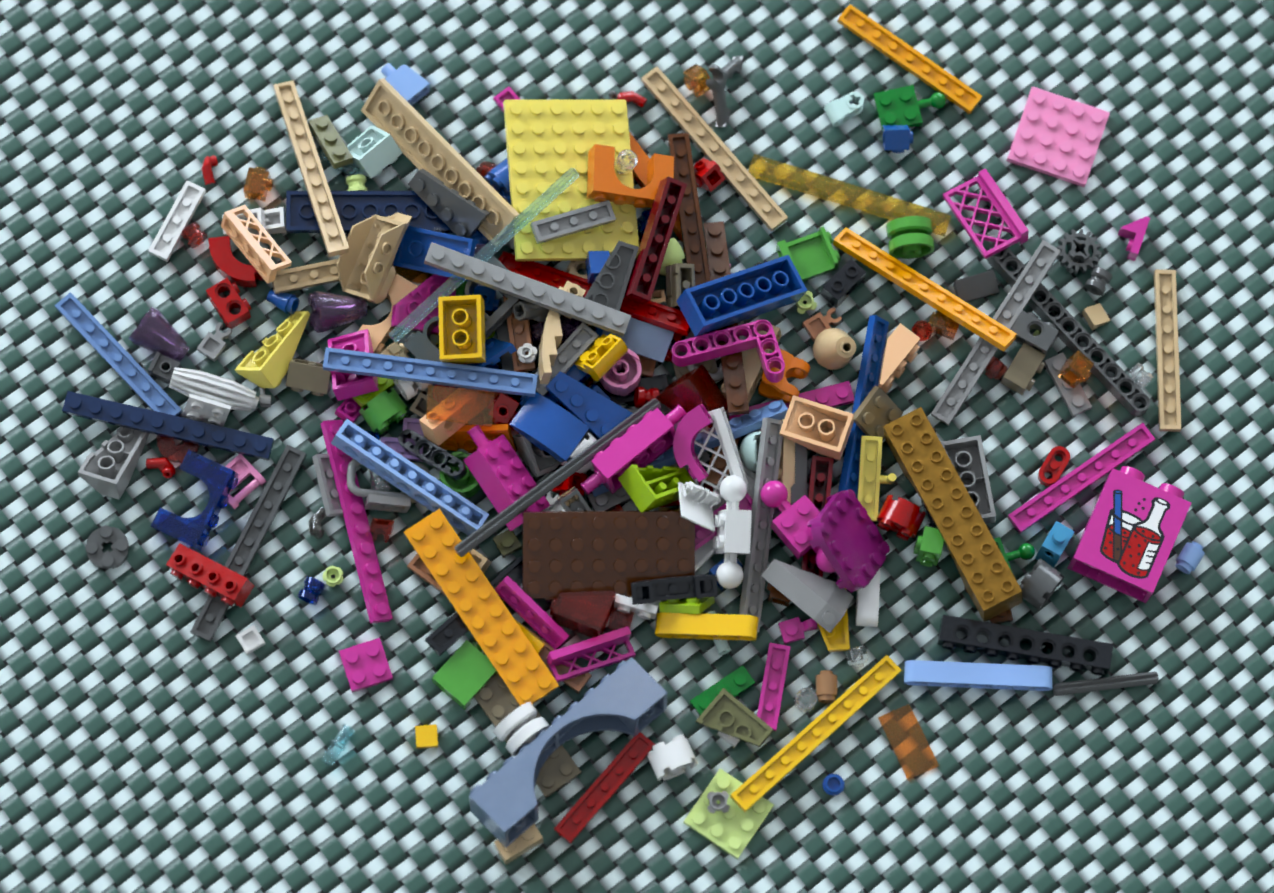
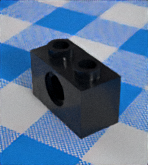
M850 259L823 286L821 295L837 308L864 281L866 271L854 260Z

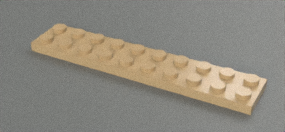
M384 78L379 79L362 107L361 112L376 127L389 133L402 153L419 170H426L443 181L444 185L448 188L458 191L459 195L466 200L470 199L476 203V206L481 210L485 209L490 214L478 230L495 247L501 246L520 214Z

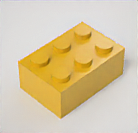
M482 296L438 297L440 361L453 364L486 363L485 306Z

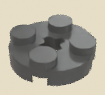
M108 525L93 531L85 545L89 560L100 569L117 568L126 561L129 555V543L125 534L118 528ZM111 543V548L113 550L111 552L106 551L104 553L103 545Z

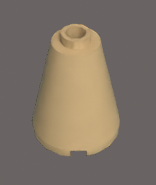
M825 329L816 337L812 348L813 355L819 365L830 370H838L845 367L851 361L856 351V343L841 329Z

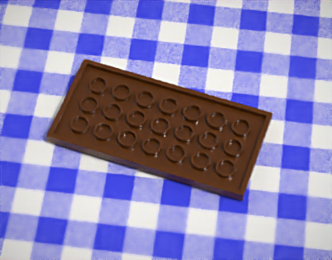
M640 511L523 512L522 590L531 598H616L617 594L632 598V582L695 575V523L682 518L681 511H646L643 513Z

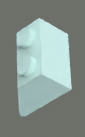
M374 125L370 126L346 146L353 156V164L356 168L371 179L380 175L386 166L394 163L398 156L402 154L392 136Z

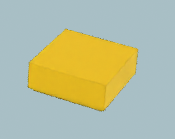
M437 724L415 726L417 749L438 747Z

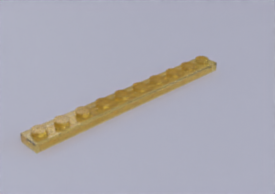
M756 154L753 155L748 170L755 178L890 220L906 216L930 218L933 228L932 233L944 237L951 215Z

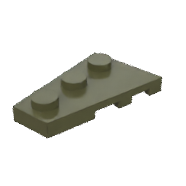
M724 688L696 720V723L758 747L774 731Z

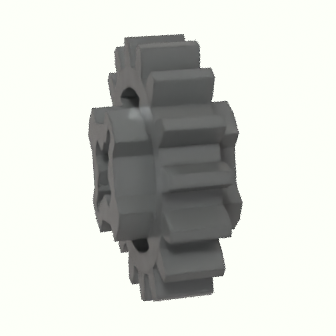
M1072 229L1070 235L1064 233V239H1059V245L1056 248L1061 250L1057 259H1062L1060 266L1067 265L1066 271H1070L1072 268L1074 269V274H1077L1078 270L1085 274L1087 268L1092 271L1094 264H1098V258L1102 254L1101 251H1098L1101 244H1095L1097 237L1091 238L1090 231L1087 234H1083V229H1080L1079 233ZM1066 245L1068 246L1067 249L1069 250L1067 255L1065 252ZM1090 248H1091V251H1092V257H1091V258H1090V254L1088 253V251H1089Z

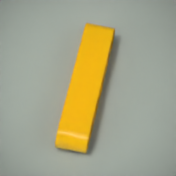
M661 612L657 613L655 636L678 639L754 641L757 639L759 618L752 615Z

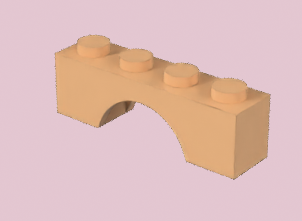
M396 274L387 293V298L392 305L388 317L375 325L362 324L358 330H369L375 354L383 351L386 348L385 343L387 340L392 339L397 332V328L391 327L393 306L417 287V285Z

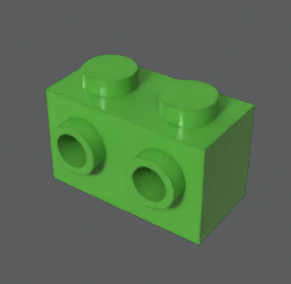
M925 526L922 535L918 536L913 554H917L916 561L920 562L923 566L932 567L937 565L941 556L944 540L937 528Z

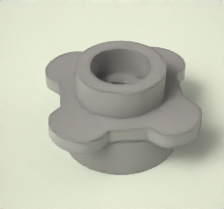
M726 791L709 792L707 795L709 799L708 811L710 813H715L716 811L728 812L729 805L727 804L729 794Z

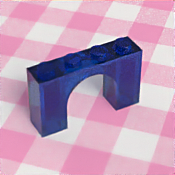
M188 450L179 469L202 480L207 485L209 490L208 505L202 513L192 518L180 517L160 507L151 527L201 551L202 547H205L209 541L211 529L215 528L219 521L218 514L221 508L224 509L228 503L229 497L227 496L230 490H233L238 483V473Z

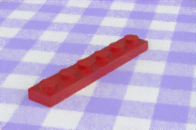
M641 732L633 737L556 825L554 831L571 844L648 756V753L653 750L652 747L655 744Z

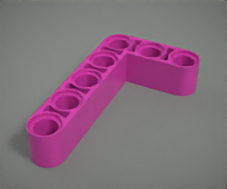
M757 320L681 340L672 347V362L678 367H685L756 348L768 381L773 383L781 381L785 371V363L773 327L767 320ZM763 330L766 331L767 334L761 335L758 333V331ZM745 336L747 337V339L740 340L738 339V337ZM719 341H724V342H726L727 344H726V345H719V344H717V343H718ZM703 346L706 350L700 351L697 348ZM771 349L774 352L766 353L764 350ZM684 352L686 355L678 356L677 353ZM776 367L780 371L773 372L770 369Z

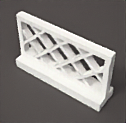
M724 407L709 411L708 413L714 420V425L711 431L701 430L709 434L704 445L697 441L694 444L702 447L697 458L702 465L708 467V475L712 469L722 476L717 485L707 481V478L702 480L700 485L697 479L694 482L702 487L706 483L715 488L713 493H717L720 490V484L724 477L735 475L741 477L745 481L747 489H749L750 485ZM677 422V423L674 425V426H675V429L677 428L679 422ZM711 436L719 439L720 446L717 452L706 446ZM704 449L715 454L710 465L700 460ZM718 456L726 460L727 466L724 472L713 467Z

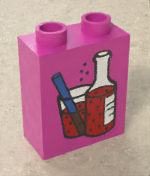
M1122 466L1120 471L1112 468L1067 569L1147 603L1156 588L1191 502L1183 499L1185 493L1174 485L1162 483L1157 488L1144 482L1145 475L1133 467Z

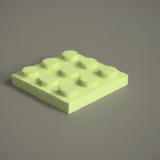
M720 768L683 823L738 860L774 807V804L762 797L749 810L744 812L730 798V795L743 783ZM712 791L714 793L726 791L729 794L727 804L729 805L728 812L716 811L715 813H710L708 811V793Z

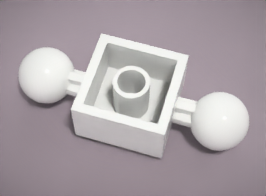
M735 475L728 476L721 482L720 494L726 500V509L717 511V515L714 516L717 536L713 538V549H716V554H724V563L718 567L716 577L718 583L727 589L736 588L743 580L744 574L741 566L737 564V555L750 554L752 510H739V501L745 497L747 485L741 477Z

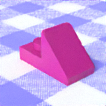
M1146 216L1120 228L1118 235L1129 239L1126 251H1129L1127 259L1136 260L1150 217Z

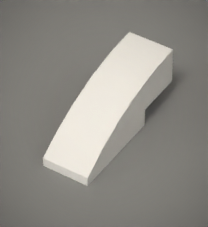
M286 208L250 209L251 213L269 234L286 232ZM243 213L236 215L238 219L248 220ZM247 229L250 233L259 235L256 229Z

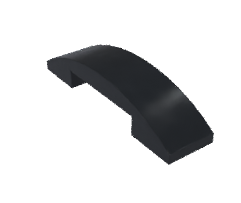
M716 574L675 576L632 582V604L718 596Z

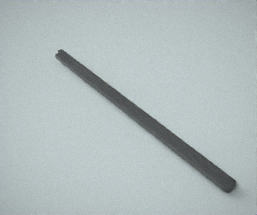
M656 398L650 400L454 547L455 552L460 557H463L593 460V457L599 451L607 449L610 443L615 438L622 437L631 425L638 424L643 420L647 412L654 411L656 408L661 409L660 402Z

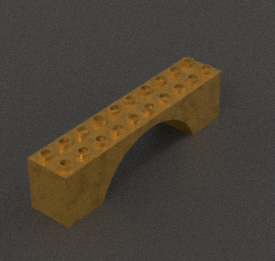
M922 407L884 425L885 440L903 474L911 482L935 522L955 562L963 584L983 621L986 622L1021 604L1022 590Z

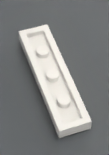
M186 181L148 250L149 254L168 262L205 195V188Z

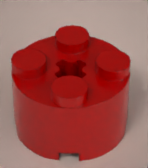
M888 495L877 517L879 522L877 526L884 531H889L890 529L896 532V536L905 541H908L909 537L915 538L926 512L920 513V507L906 499L899 497L898 500H893V495Z

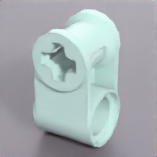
M850 92L837 100L831 101L823 109L833 126L837 127L862 113L864 98L859 92Z

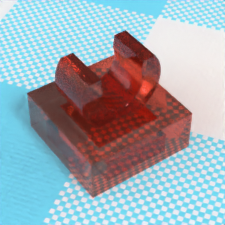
M373 518L370 526V532H374L373 541L377 540L378 534H383L385 536L384 542L387 543L394 529V521Z

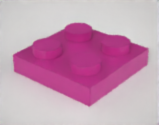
M380 638L339 651L352 693L393 680Z

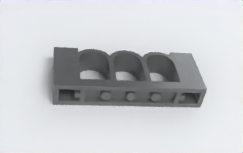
M494 255L484 260L487 263L508 270ZM469 280L465 286V295H472L473 290L479 284ZM500 292L507 300L491 316L485 312V340L513 313V305L524 300ZM439 316L433 317L426 322L423 334L418 330L406 338L404 346L416 359L441 362L439 349L431 343L430 339L433 329L439 326Z

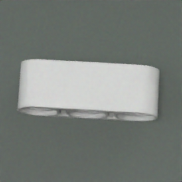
M880 569L866 587L857 590L856 626H878Z

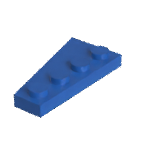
M561 371L545 386L566 409L590 427L589 431L598 439L633 414Z

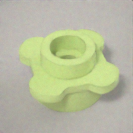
M807 291L796 302L797 312L800 314H804L808 310H815L817 307L813 294L810 291Z

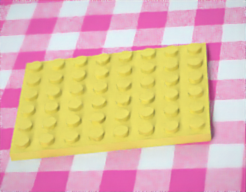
M504 100L511 206L520 214L513 225L515 261H586L588 251H609V254H611L618 241L639 247L636 207L630 204L616 205L614 202H610L616 217L615 222L537 244L530 226L534 221L600 203L594 201V199L587 198L588 152L594 144L615 147V174L622 184L634 189L626 100Z

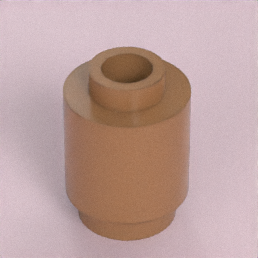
M829 670L820 671V674L816 675V697H818V702L833 703L835 702V697L838 696L837 675Z

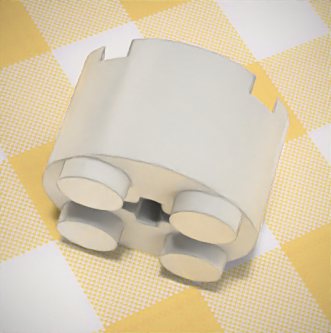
M684 734L674 737L672 742L667 744L664 742L655 744L652 747L653 750L648 753V759L658 781L661 779L665 781L685 773L687 766H690L692 769L698 764Z

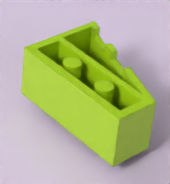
M631 464L618 478L641 513L679 500L678 482L683 484L690 481L694 482L685 467L663 466L659 469L651 465L642 468Z

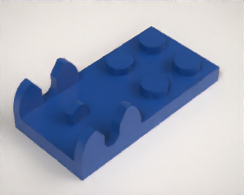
M413 226L407 227L393 263L394 266L469 281L426 265L424 260L432 242L474 257L476 244H479L480 240Z

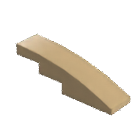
M552 310L548 312L539 345L538 368L540 384L549 383L552 374L551 366H554L557 357L556 348H559L563 337L559 313Z

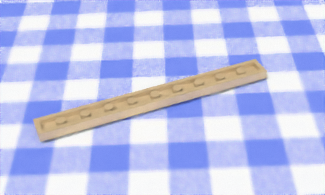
M658 66L641 78V82L685 133H689V137L705 156L720 166L726 180L771 232L788 220V216Z
M294 81L274 84V92L328 256L332 257L349 253V246Z

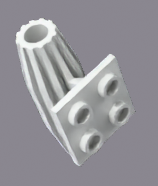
M175 367L169 384V388L189 397L182 414L183 417L222 427L226 422L230 409L251 412L252 408L256 409L259 401L256 391L233 380L201 370Z

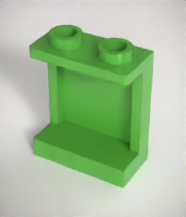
M824 226L820 227L816 233L786 243L785 240L777 242L776 251L779 258L789 255L803 282L837 270L841 261L838 251L834 250L831 245L833 243L829 231H825Z
M468 640L460 646L432 677L433 683L464 710L467 709L471 704L470 701L495 674H498L489 659L481 652V647L476 642L470 643Z

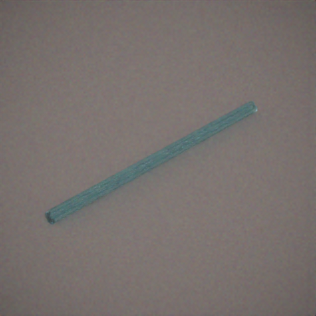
M570 168L473 257L485 262L489 260L579 178V173L574 168ZM453 274L389 333V337L395 343L400 341L438 306V297L449 296L467 279Z

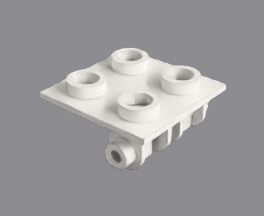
M692 481L685 482L684 484L678 482L681 517L714 532L713 506L720 503L721 498L719 495L711 491L709 492L708 489L696 485Z

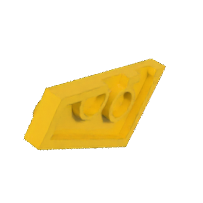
M848 608L842 619L830 633L817 623L829 652L850 651Z

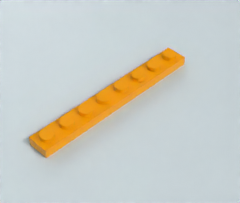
M851 4L848 5L838 18L837 22L925 84L942 93L948 100L968 114L973 111L982 99V95Z

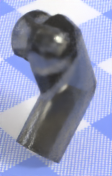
M320 507L309 519V533L316 539H320L324 535V530L321 529V522L325 519L326 512L323 507Z

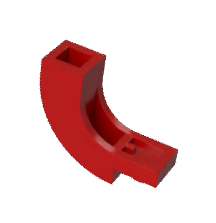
M229 236L208 238L213 263L224 278H228L231 283L235 282L238 286L250 288L257 287L256 279L265 281L253 265L243 264L233 256Z

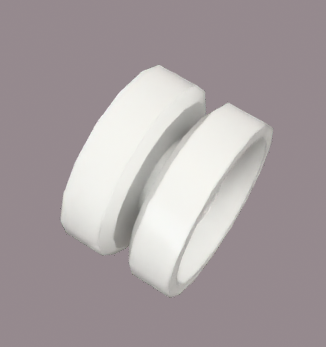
M527 702L515 709L493 731L500 741L508 740L506 749L512 756H516L524 744H530L534 741L536 735L542 729L546 730L549 728V724L543 717L535 718L537 710L531 702Z

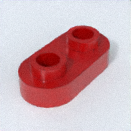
M1056 446L1051 449L1038 472V480L1041 484L1051 486L1058 481L1070 460V453L1066 448ZM1055 456H1060L1062 461H1056ZM1046 473L1051 474L1052 478H1051V479H1047V478L1045 477V474H1046Z

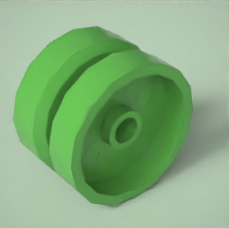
M906 216L887 223V237L891 239L888 243L889 254L894 258L914 259L929 255L934 251V238L930 236L933 231L930 218Z

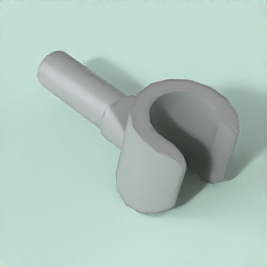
M259 387L260 406L270 408L272 396L265 395V388Z

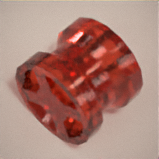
M198 222L188 225L181 232V236L189 241L188 245L191 248L198 247L208 237L204 231L200 230Z

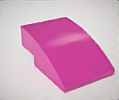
M368 329L328 339V348L374 353ZM330 371L332 374V389L338 401L378 391L377 377Z

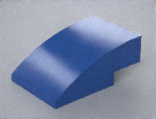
M537 392L535 397H528L509 424L541 451L545 450L560 463L567 461L590 428L570 412Z

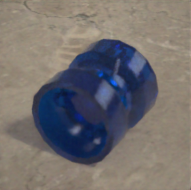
M306 576L304 587L299 591L297 597L307 603L317 605L319 594L323 592L326 585L318 579Z

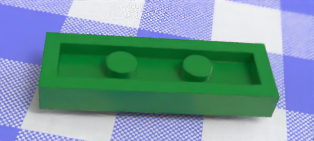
M742 665L690 700V704L700 716L723 688L732 696L737 697L753 686L755 681Z

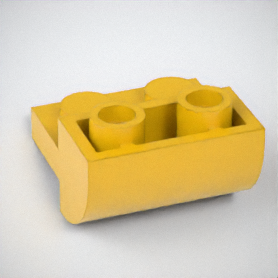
M603 334L580 356L575 365L579 370L591 375L594 381H599L628 351V348L621 338L612 334L608 336Z

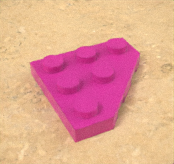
M432 274L393 306L391 327L423 332L426 322L433 317L439 316L438 297L456 296L457 279ZM439 326L435 327L431 334L439 335Z

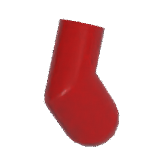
M634 91L620 92L616 99L633 102L641 108L647 102L646 98Z
M215 155L207 156L204 159L201 170L205 185L215 183L212 167L218 165Z
M167 458L146 459L147 469L158 468L163 473L164 478H172L175 474V467Z

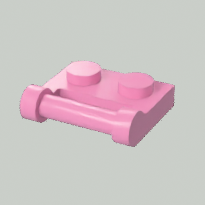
M242 454L236 456L209 480V484L234 510L239 507V503L259 485L262 486L266 483L264 477ZM249 475H252L254 479L234 497L229 494Z

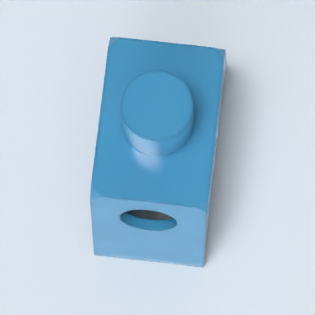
M1056 521L1035 559L1039 560L1041 558L1054 568L1075 531ZM1045 551L1052 553L1053 556L1048 555Z

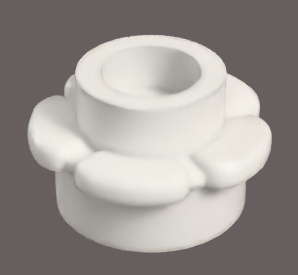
M530 343L523 344L517 350L519 361L527 364L534 362L538 354L537 348L533 347Z

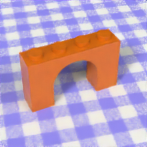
M594 144L588 152L587 198L594 199L597 202L609 200L616 205L630 204L636 208H652L660 181L666 177L674 179V156L654 153L648 160L646 187L641 189L629 188L622 184L615 174V147Z

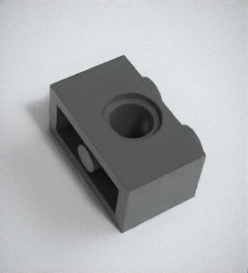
M1023 310L1011 328L1017 334L1014 341L1021 345L1025 343L1045 354V357L1059 334V330H1057L1054 324L1050 322L1044 323L1034 313H1026ZM1037 329L1040 331V334L1034 336L1029 331Z

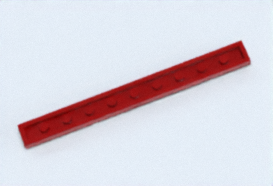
M503 251L498 259L509 271L556 288L560 286L564 288L567 281L577 284L586 290L583 298L592 286V284H588V279L534 261H515V255ZM623 298L620 308L621 312L631 315L634 319L688 336L691 329L682 311L653 301L642 305Z

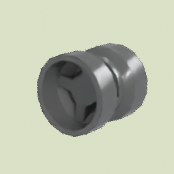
M1094 267L1091 272V278L1086 281L1084 286L1092 294L1102 296L1106 290V284L1110 283L1112 275L1103 268Z

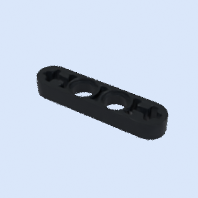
M406 429L400 433L398 441L406 451L453 480H460L465 477L467 468L460 459L413 430ZM407 438H412L416 444L414 446L412 443H410L409 441L406 442L405 440ZM428 445L429 451L426 454H420V449ZM440 455H444V462L441 464H436V458ZM451 464L455 468H460V470L453 472L449 466Z

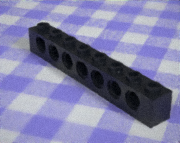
M943 615L941 618L937 642L944 649L954 650L955 648H961L967 653L979 651L984 652V655L989 657L1002 655L1012 661L1025 659L1030 664L1048 663L1049 667L1061 668V666L1070 667V670L1076 672L1088 670L1094 675L1108 673L1113 651V644L948 615ZM963 631L967 638L963 640L957 638L956 632ZM978 635H984V636H986L988 642H987V643H981V642H979L978 639H977V636H978ZM998 639H1006L1009 646L1002 647ZM1020 643H1028L1030 650H1022ZM1041 646H1048L1051 649V654H1044L1041 651ZM1062 650H1070L1072 657L1066 658L1062 654ZM1090 653L1094 661H1086L1083 654Z

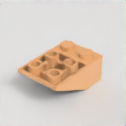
M901 323L887 339L883 353L878 386L886 394L893 386L892 382L895 377L897 379L900 378L905 371V366L908 362L912 363L918 355L917 351L920 348L918 345L920 337Z

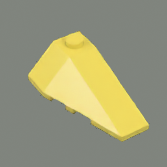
M295 311L294 314H291L277 327L275 335L269 338L266 337L262 341L263 346L255 353L251 351L245 356L235 369L236 373L261 388H276L279 386L283 377L287 374L289 363L293 359L309 319V311Z

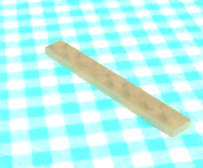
M1155 270L1154 297L1159 431L1180 432L1181 403L1176 270Z

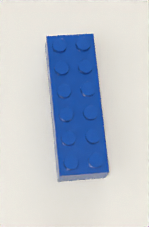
M786 255L685 289L676 302L696 337L796 303L808 290L790 256Z

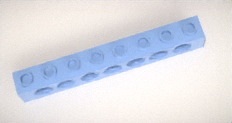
M348 419L343 423L331 442L332 445L430 511L435 512L440 508L448 522L468 536L479 529L489 516L487 512Z

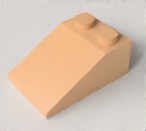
M793 395L779 435L818 454L841 460L854 424V414Z

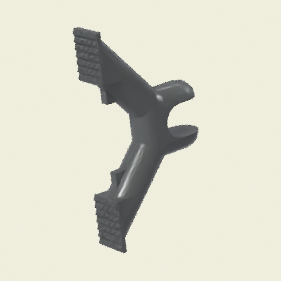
M733 56L732 60L723 68H720L718 65H712L709 68L713 75V80L707 79L706 85L713 92L717 120L715 127H727L731 110L727 108L725 86L728 78L732 79L733 74L741 72L744 56Z

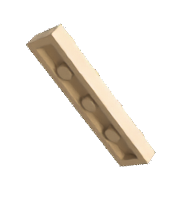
M338 259L277 271L275 281L272 282L274 293L279 294L339 282L340 279L336 267Z

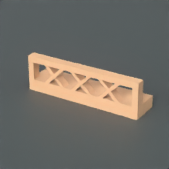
M246 205L224 212L221 227L267 284L275 281L277 271L291 266L292 261ZM243 213L248 220L238 219L236 215ZM247 229H256L259 235L252 234ZM259 242L269 244L271 250L262 248ZM271 256L280 258L282 262L275 264Z

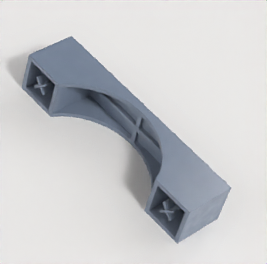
M632 657L627 661H622L616 667V671L611 675L607 674L604 676L595 689L590 688L581 701L571 704L568 712L563 716H557L548 729H542L536 735L534 741L530 744H524L514 758L509 757L503 763V767L500 770L490 773L486 778L487 781L481 786H475L469 795L470 812L505 848L508 847L538 821V803L534 793L537 777L546 760L558 747L574 737L595 731H618L635 737L667 709V692Z

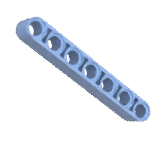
M908 660L904 662V684L1028 691L1052 690L1053 668L1049 666Z

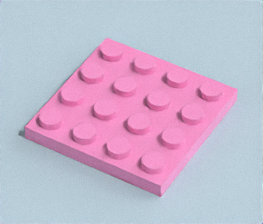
M1032 86L1006 161L1085 187L1110 112Z

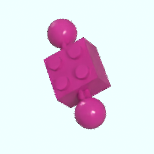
M779 481L767 482L761 489V500L766 506L778 508L781 512L779 516L772 520V530L797 559H800L813 549L816 553V564L819 569L826 573L835 572L820 546L812 548L809 542L813 540L811 527L807 526L808 522L816 518L820 511L806 495L791 505L787 500L788 491L783 483Z

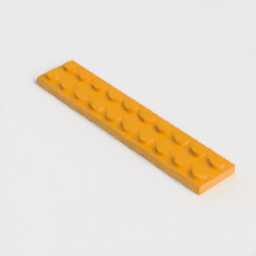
M440 508L405 530L404 535L520 706L527 702L534 704L557 689L559 684L471 554L468 552L463 557H460L455 552L454 547L461 542V539Z

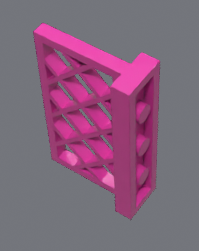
M986 168L979 171L977 177L943 193L944 200L985 259L1018 242L1023 244L1028 241L1029 230ZM977 184L981 189L980 194L968 192L969 187ZM961 195L963 196L962 203L953 202L950 197ZM966 197L978 199L976 207L965 205ZM980 201L990 202V210L979 208ZM962 210L974 211L972 219L963 217ZM977 212L987 214V222L975 220ZM991 215L1000 217L1002 220L1001 225L989 223ZM973 225L985 227L983 235L974 233L972 230ZM987 229L999 230L997 238L986 236ZM1002 231L1011 233L1013 238L1004 240L1000 239ZM984 240L995 242V247L986 251L983 247Z

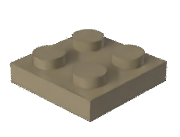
M874 386L855 411L854 423L866 436L883 437L884 440L883 426L900 418L903 412L879 386Z

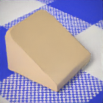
M1100 303L1083 309L1082 315L1092 331L1111 321Z

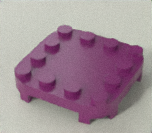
M849 489L827 497V504L816 518L809 520L807 526L811 527L813 540L809 542L812 548L820 546L840 577L836 585L840 589L846 588L852 593L866 587L883 565L890 548L888 543L883 540L877 526L868 516L866 509L856 498L855 492Z

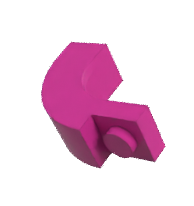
M703 404L696 406L682 418L676 428L673 439L674 456L679 468L688 465L690 476L694 480L697 479L698 482L704 480L709 475L696 456L694 450L695 439L702 429L714 422Z

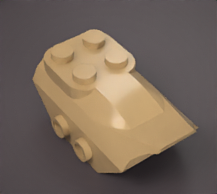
M401 213L387 217L373 215L352 226L347 237L349 253L341 254L336 263L343 292L375 304H379L386 299L388 290L395 278V268L392 264L412 216Z

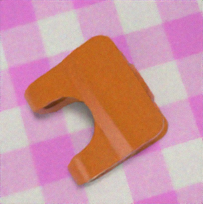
M780 349L785 363L784 377L781 381L773 383L767 380L763 371L758 393L770 399H782L785 403L790 404L793 395L799 397V390L786 379L790 377L806 378L810 371V365L806 361ZM776 367L770 369L773 372L780 371Z

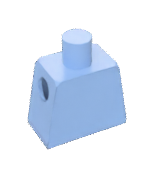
M388 63L381 69V72L386 77L385 80L411 106L430 92V83L405 64L396 70Z

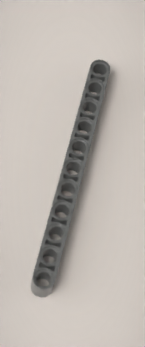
M995 242L990 245L989 250L995 247ZM1009 248L1000 251L1002 256L996 257L992 255L987 258V261L1013 287L1026 266ZM1013 266L1016 271L1010 272L1006 267ZM1041 283L1028 302L1031 309L1045 323L1050 322L1057 327V330H1059L1058 337L1131 415L1135 417L1143 416L1150 405L1149 397ZM1041 296L1044 301L1038 302L1034 297ZM1049 311H1055L1058 316L1052 317ZM1063 326L1071 327L1072 332H1066ZM1077 341L1085 342L1086 347H1080ZM1097 356L1101 362H1094L1091 357ZM1106 371L1113 372L1115 377H1108ZM1120 387H1127L1129 389V393H1123L1120 390ZM1134 402H1141L1144 408H1137Z

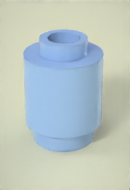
M1194 541L1192 543L1187 542L1176 559V568L1185 574L1195 571L1205 554L1203 547Z

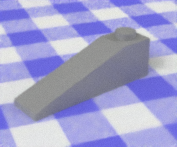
M120 427L109 441L105 440L101 444V448L95 453L91 452L86 457L78 471V475L100 494L120 500L130 482L150 433Z
M773 559L761 574L765 580L829 633L842 619L853 598V595L844 588L840 589L835 581L828 580L776 559Z

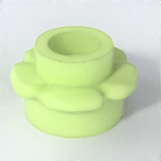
M335 566L326 568L322 576L323 580L330 587L340 585L344 579L342 569Z

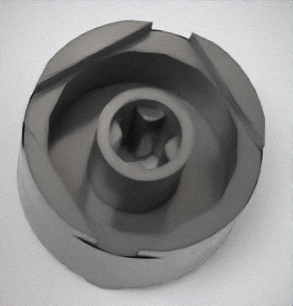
M1040 558L1034 565L1033 570L1030 573L1028 572L1021 581L1022 598L1040 610L1065 576Z

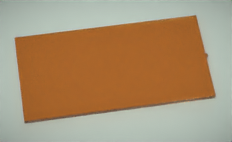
M428 385L426 419L492 427L494 393Z
M910 704L878 717L907 780L939 766Z

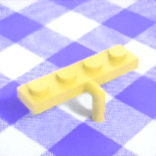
M862 435L857 499L866 509L872 522H877L880 484H893L897 477L894 473H890L888 476L881 475L883 437Z

